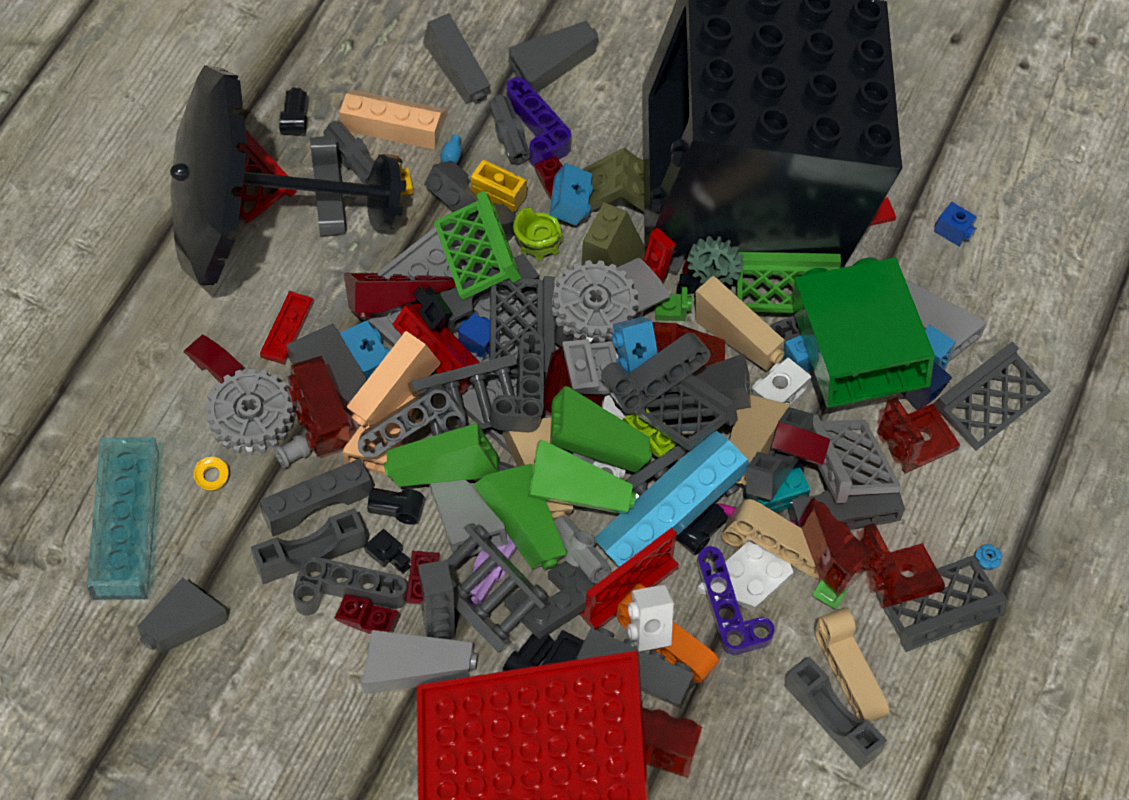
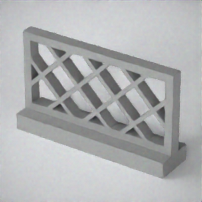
M818 414L813 415L812 432L831 439L823 466L818 465L836 503H847L848 495L900 492L901 485L865 419L821 421ZM851 429H861L862 434L855 433ZM832 430L838 433V435L834 436L826 431ZM845 436L851 440H854L855 442L852 444L848 441L843 440L842 438ZM837 445L847 451L844 453L835 449L834 446ZM859 445H865L871 448V451H867L859 447ZM854 453L863 457V459L861 461L850 455ZM870 460L876 464H879L880 467H874L868 464L867 462ZM843 462H846V463H848V464H851V465L855 466V468H854V469H850V468L844 466V465H843ZM864 470L872 474V476L868 477L859 473V471ZM879 477L889 483L883 484L876 479ZM855 479L864 485H853L851 480Z

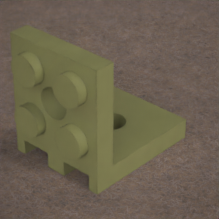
M622 148L582 169L592 173L591 184L593 185V190L588 202L591 205L590 212L601 207L603 202L609 203L619 197H623L644 212V165L642 159L626 148Z

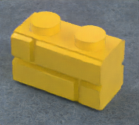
M484 159L471 176V190L474 193L478 194L486 190L493 203L504 204L514 213L527 195L526 179L518 175L515 176L514 173Z

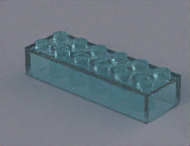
M155 437L100 438L87 588L92 600L148 599L159 450Z

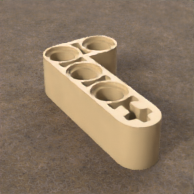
M750 499L744 500L731 512L721 534L723 541L734 547H741L748 540H751L813 578H822L834 555V550L828 544L761 503Z
M845 607L819 617L815 635L855 716L872 722L889 715V706L853 637L856 629L855 621L849 609Z

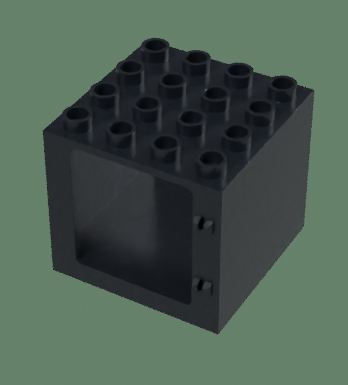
M676 0L642 86L645 249L647 248L651 231L659 228L675 243L673 253L689 254L692 245H697L700 238L706 242L707 237L711 236L713 241H716L719 236L723 243L730 240V247L738 246V252L841 254L840 268H844L902 170L887 1Z

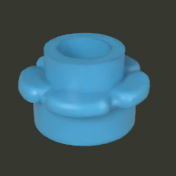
M991 544L982 545L975 554L978 563L984 570H993L999 567L1003 557L1000 549L995 548Z

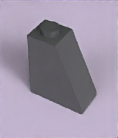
M182 577L137 626L141 636L139 639L147 648L151 650L156 648L161 653H164L225 624L228 617L223 606Z

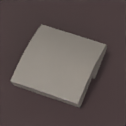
M637 258L616 268L617 271L624 270L627 273L626 279L634 281L632 289L638 290L636 300L639 303L636 314L670 297L661 280L642 259Z
M589 339L563 342L562 346L571 388L583 394H610L602 381L601 372L608 364L617 362L613 341L590 344Z

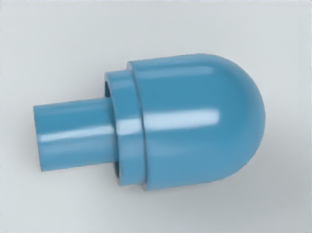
M452 135L451 140L443 145L440 154L442 163L453 161L457 164L462 153L461 137L459 135Z

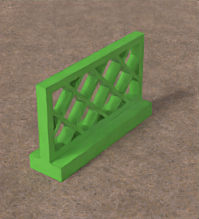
M486 190L476 194L478 201L434 221L454 282L462 300L510 278L512 283L522 279L495 205ZM475 211L479 212L474 222L466 220L469 214ZM450 223L456 224L451 233L443 231L442 227ZM463 225L471 227L466 236L458 235ZM477 229L486 231L481 240L473 238ZM454 240L462 242L458 251L450 249ZM469 244L477 245L473 255L465 253ZM484 247L492 249L488 259L479 257ZM461 258L469 260L464 270L456 268ZM476 262L484 264L479 274L471 272ZM491 266L499 268L500 273L491 277L486 276ZM468 277L476 279L472 286L466 289L463 288Z
M738 252V254H743L742 262L744 266L737 280V297L742 301V298L747 294L751 293L758 299L756 302L745 303L753 312L794 313L793 293L788 296L781 288L788 283L794 287V277L802 276L813 268H825L828 271L839 269L841 254ZM743 275H755L758 279L750 285L743 279ZM770 276H781L783 280L775 285L768 278ZM761 283H764L771 289L765 295H762L755 289ZM776 293L784 301L780 304H773L768 299Z

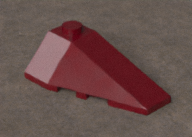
M344 273L349 309L357 313L359 317H371L372 313H381L417 300L413 293L419 286L424 291L430 286L435 293L456 287V284L450 276L416 275L415 280H410V276L393 274L389 279L384 276H378V273Z

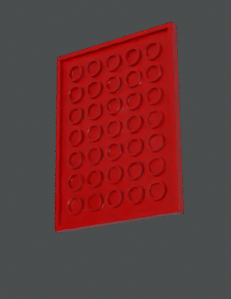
M624 652L417 685L418 800H649L638 652Z

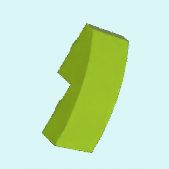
M634 413L628 414L622 419L650 437V449L658 458L678 445L676 441Z

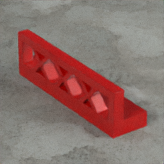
M421 304L405 305L392 324L401 335L407 331L427 345L441 362L435 370L438 374L480 363L445 325L439 331H431L419 314L420 309L423 307ZM469 378L459 380L460 386H458L460 394H464L471 384Z

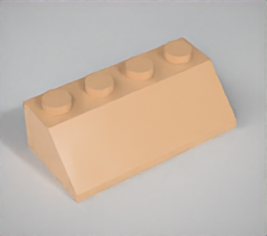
M353 90L346 93L339 115L340 121L352 133L435 150L448 109Z

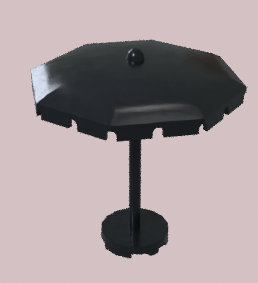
M203 66L196 79L177 130L173 166L170 169V175L172 176L170 192L177 258L181 268L199 285L217 284L225 266L224 260L217 259H228L235 243V237L227 236V233L238 231L242 198L232 195V189L236 186L251 185L367 197L368 216L372 227L380 230L394 229L391 226L395 217L401 216L403 206L399 204L400 191L406 190V180L401 178L398 164L403 163L398 155H379L374 161L368 184L245 172L247 153L237 150V144L247 143L244 116L236 115L233 110L243 109L240 80H238V75L228 72L221 67Z

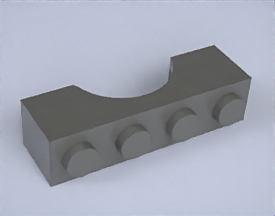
M453 161L433 165L424 185L449 207L457 211L478 201L476 193L467 184L469 175ZM494 203L507 240H510L514 235L513 222L516 214L504 204ZM475 211L469 214L466 220L474 222L479 212ZM477 229L482 235H484V233L486 232L484 230Z
M524 254L514 257L521 278L539 280V274ZM490 268L486 276L491 277L500 273L499 268ZM467 279L463 288L466 289L472 286L476 279ZM496 284V291L499 294L509 295L513 292L507 285ZM457 287L440 293L453 313L444 324L452 334L458 331L463 320H468L472 316L476 303L483 297L490 295V287L464 300L459 296ZM524 287L521 292L527 296L535 292L536 287ZM515 295L514 297H512V298H514L515 300H519V299H520L517 295Z
M788 407L778 423L782 422L810 432L813 431V414ZM771 448L768 454L757 452L747 466L746 493L772 500L799 460L797 456Z
M359 458L259 500L263 518L274 537L298 527L301 520L308 513L320 506L333 502H343L350 505L369 497L370 490H372L371 479Z
M353 508L329 517L327 522L311 535L296 540H281L276 537L252 546L251 551L262 583L265 584L300 571L303 561L307 558L319 557L329 560L363 547L366 544V536L356 509Z
M447 560L418 565L419 579L423 596L421 611L426 637L449 640L455 638L454 592Z
M810 656L788 673L784 686L860 769H863L883 752L887 739L868 719L858 718L841 703L831 687L829 677Z

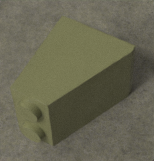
M603 202L583 240L581 266L585 265L587 260H591L593 264H597L600 260L604 261L605 266L614 264L617 268L637 258L643 260L646 251L645 246L626 210Z

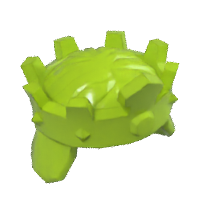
M531 207L523 208L517 213L513 222V232L516 236V242H519L521 246V253L527 255V253L536 257V260H543V256L551 253L555 256L558 253L560 242H564V236L561 232L562 227L558 219L546 213H535Z

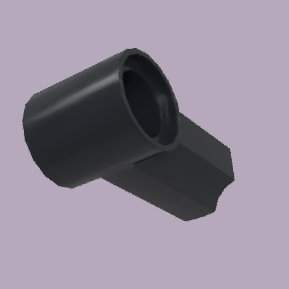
M292 87L286 91L284 111L280 113V133L306 134V105L308 97L307 92L301 88Z
M372 488L368 498L367 511L393 516L401 523L414 525L419 521L425 497L422 493L412 489H405L400 493Z
M712 503L677 535L676 540L693 555H698L706 547L710 537L727 522L728 516L721 506L717 503Z
M532 633L519 651L515 650L508 657L502 671L539 666L546 658L555 641L548 633L540 639Z

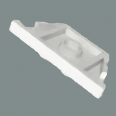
M751 540L725 562L738 604L753 611L758 609L793 576V570L789 563ZM702 582L698 586V591L705 595L706 592ZM716 582L711 585V589L716 593H722L726 590L723 583Z

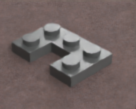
M567 561L548 571V579L561 590L547 599L551 604L544 609H540L536 604L520 620L538 639L584 611L586 592L597 584L592 583L579 567L573 566ZM519 589L504 599L505 607L512 613L528 595L522 589Z

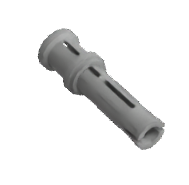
M343 414L304 436H294L292 441L281 447L275 446L273 448L275 456L281 466L287 468L289 463L296 459L308 457L312 449L353 429L350 418Z

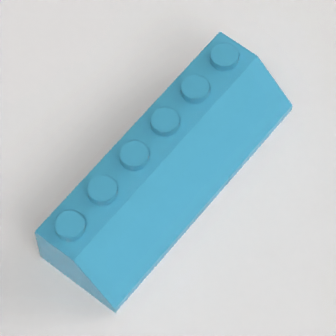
M715 430L635 500L633 509L629 508L628 513L618 515L595 536L596 543L620 567L671 527L678 535L747 473L748 459L730 440Z

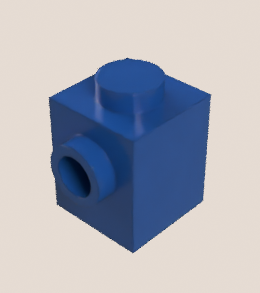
M951 201L939 216L934 232L960 247L965 239L969 241L977 229L974 227L977 216Z
M473 313L468 320H463L458 328L459 341L470 352L476 353L483 360L489 354L490 320ZM499 333L496 334V339H497L498 341H499Z

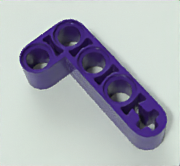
M520 77L510 79L507 83V97L511 101L515 114L521 118L522 122L536 136L531 140L529 146L530 164L534 167V164L557 156L560 160L567 156L571 150L570 129L525 79Z
M713 546L703 548L698 556V569L724 651L730 655H739L768 646L772 642L775 632L772 621L768 618L759 617L743 622L722 552ZM708 557L715 561V573L711 574L712 570L709 562H706ZM720 582L725 585L726 590L722 593H716L711 589V585ZM723 608H728L733 611L734 616L730 619H723L719 615V611ZM758 627H764L768 630L769 635L765 638H759L754 634V630ZM736 634L741 637L742 643L738 646L730 645L727 641L728 636Z

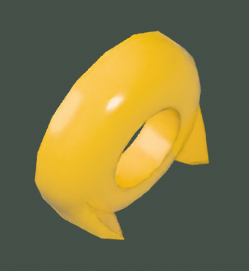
M206 457L198 461L194 469V479L197 485L207 491L222 488L229 476L228 465L217 457ZM210 468L219 471L218 479L213 482H209L204 478L205 472Z

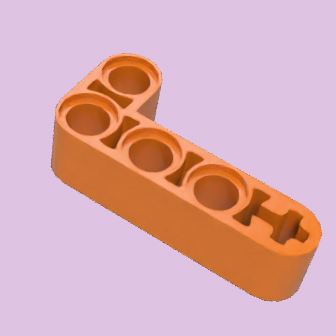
M636 584L632 588V590L643 589L646 587L641 584ZM632 590L618 604L617 620L626 630L627 625L631 624L628 603L632 602ZM674 621L672 623L671 646L652 649L666 657L665 660L673 665L677 661L692 668L690 672L694 674V682L702 683L719 663L718 657L712 650Z

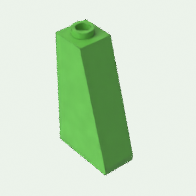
M564 386L552 399L550 444L635 473L645 464L649 463L652 456L649 436L570 387Z
M478 423L389 449L387 450V462L384 463V468L389 478L392 477L397 486L401 487L480 479L487 474L499 472L497 452Z
M539 440L537 442L528 497L626 514L629 512V508H634L636 492H632L633 484L546 441Z
M532 464L485 475L474 484L475 488L485 503L502 521L506 533L531 569L542 566L544 570L557 566L559 564L558 560L567 553L546 500L528 497L533 469Z

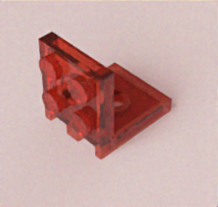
M897 397L887 401L877 433L888 442V449L892 456L903 465L902 471L904 474L959 450L960 443L934 404L908 414ZM920 432L928 434L930 439L924 441L925 439Z
M875 523L864 526V536L861 538L863 552L859 557L863 571H867L870 577L872 589L880 596L882 608L944 591L945 583L923 543L890 552ZM903 571H911L915 575L905 577L901 573Z

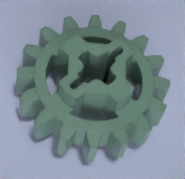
M708 236L705 242L700 238L697 245H692L687 261L690 262L688 269L694 270L693 277H701L702 284L714 276L721 283L725 284L727 282L729 285H732L734 279L738 280L744 266L742 262L743 254H737L738 246L730 247V240L723 243L719 236L716 241H713L711 236Z

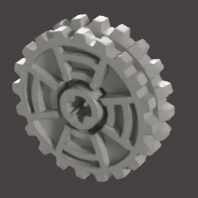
M587 260L585 265L582 266L579 263L573 264V270H564V278L558 277L556 281L557 287H554L551 304L554 305L552 307V316H557L555 323L557 326L564 327L563 333L565 335H574L573 340L589 339L590 344L593 341L598 343L605 342V340L612 341L613 324L636 317L639 301L636 300L638 290L632 289L634 281L626 279L627 273L624 270L617 271L614 264L605 266L604 261L599 260L597 264H593L591 260Z
M248 368L247 373H242L241 370L235 371V376L226 375L223 377L224 382L222 384L217 382L214 385L215 393L210 392L208 395V400L211 403L206 404L207 419L210 423L211 432H215V440L217 442L222 440L224 448L233 447L234 453L240 454L244 450L247 452V455H253L255 450L264 453L266 452V447L271 446L274 448L278 446L277 441L279 439L285 440L287 438L286 430H292L293 422L290 420L295 419L294 405L291 400V392L286 391L287 384L284 381L278 382L279 378L277 375L268 376L266 370L262 369L259 373H256L254 368Z

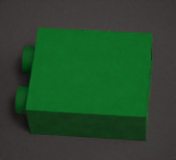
M868 257L855 262L849 267L829 271L825 268H813L802 276L794 277L793 312L827 408L930 387L935 354L896 257L883 260Z

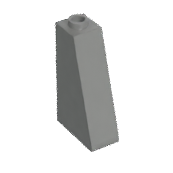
M905 279L924 329L931 324L956 341L949 362L982 337L986 326L984 320Z
M466 480L429 484L452 553L470 537L464 527L472 523L482 525L490 534L488 539L496 547L508 544L504 524ZM477 544L466 557L485 550Z
M372 630L363 677L364 693L372 694L417 687L420 684L469 677L470 670H476L478 653H473V642Z

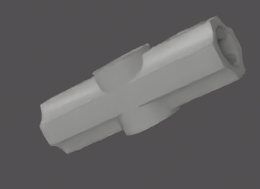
M560 515L554 520L567 553L564 559L569 564L580 567L592 583H599L611 574L612 569L609 567L608 562L595 548V537L587 532L580 531L568 515Z

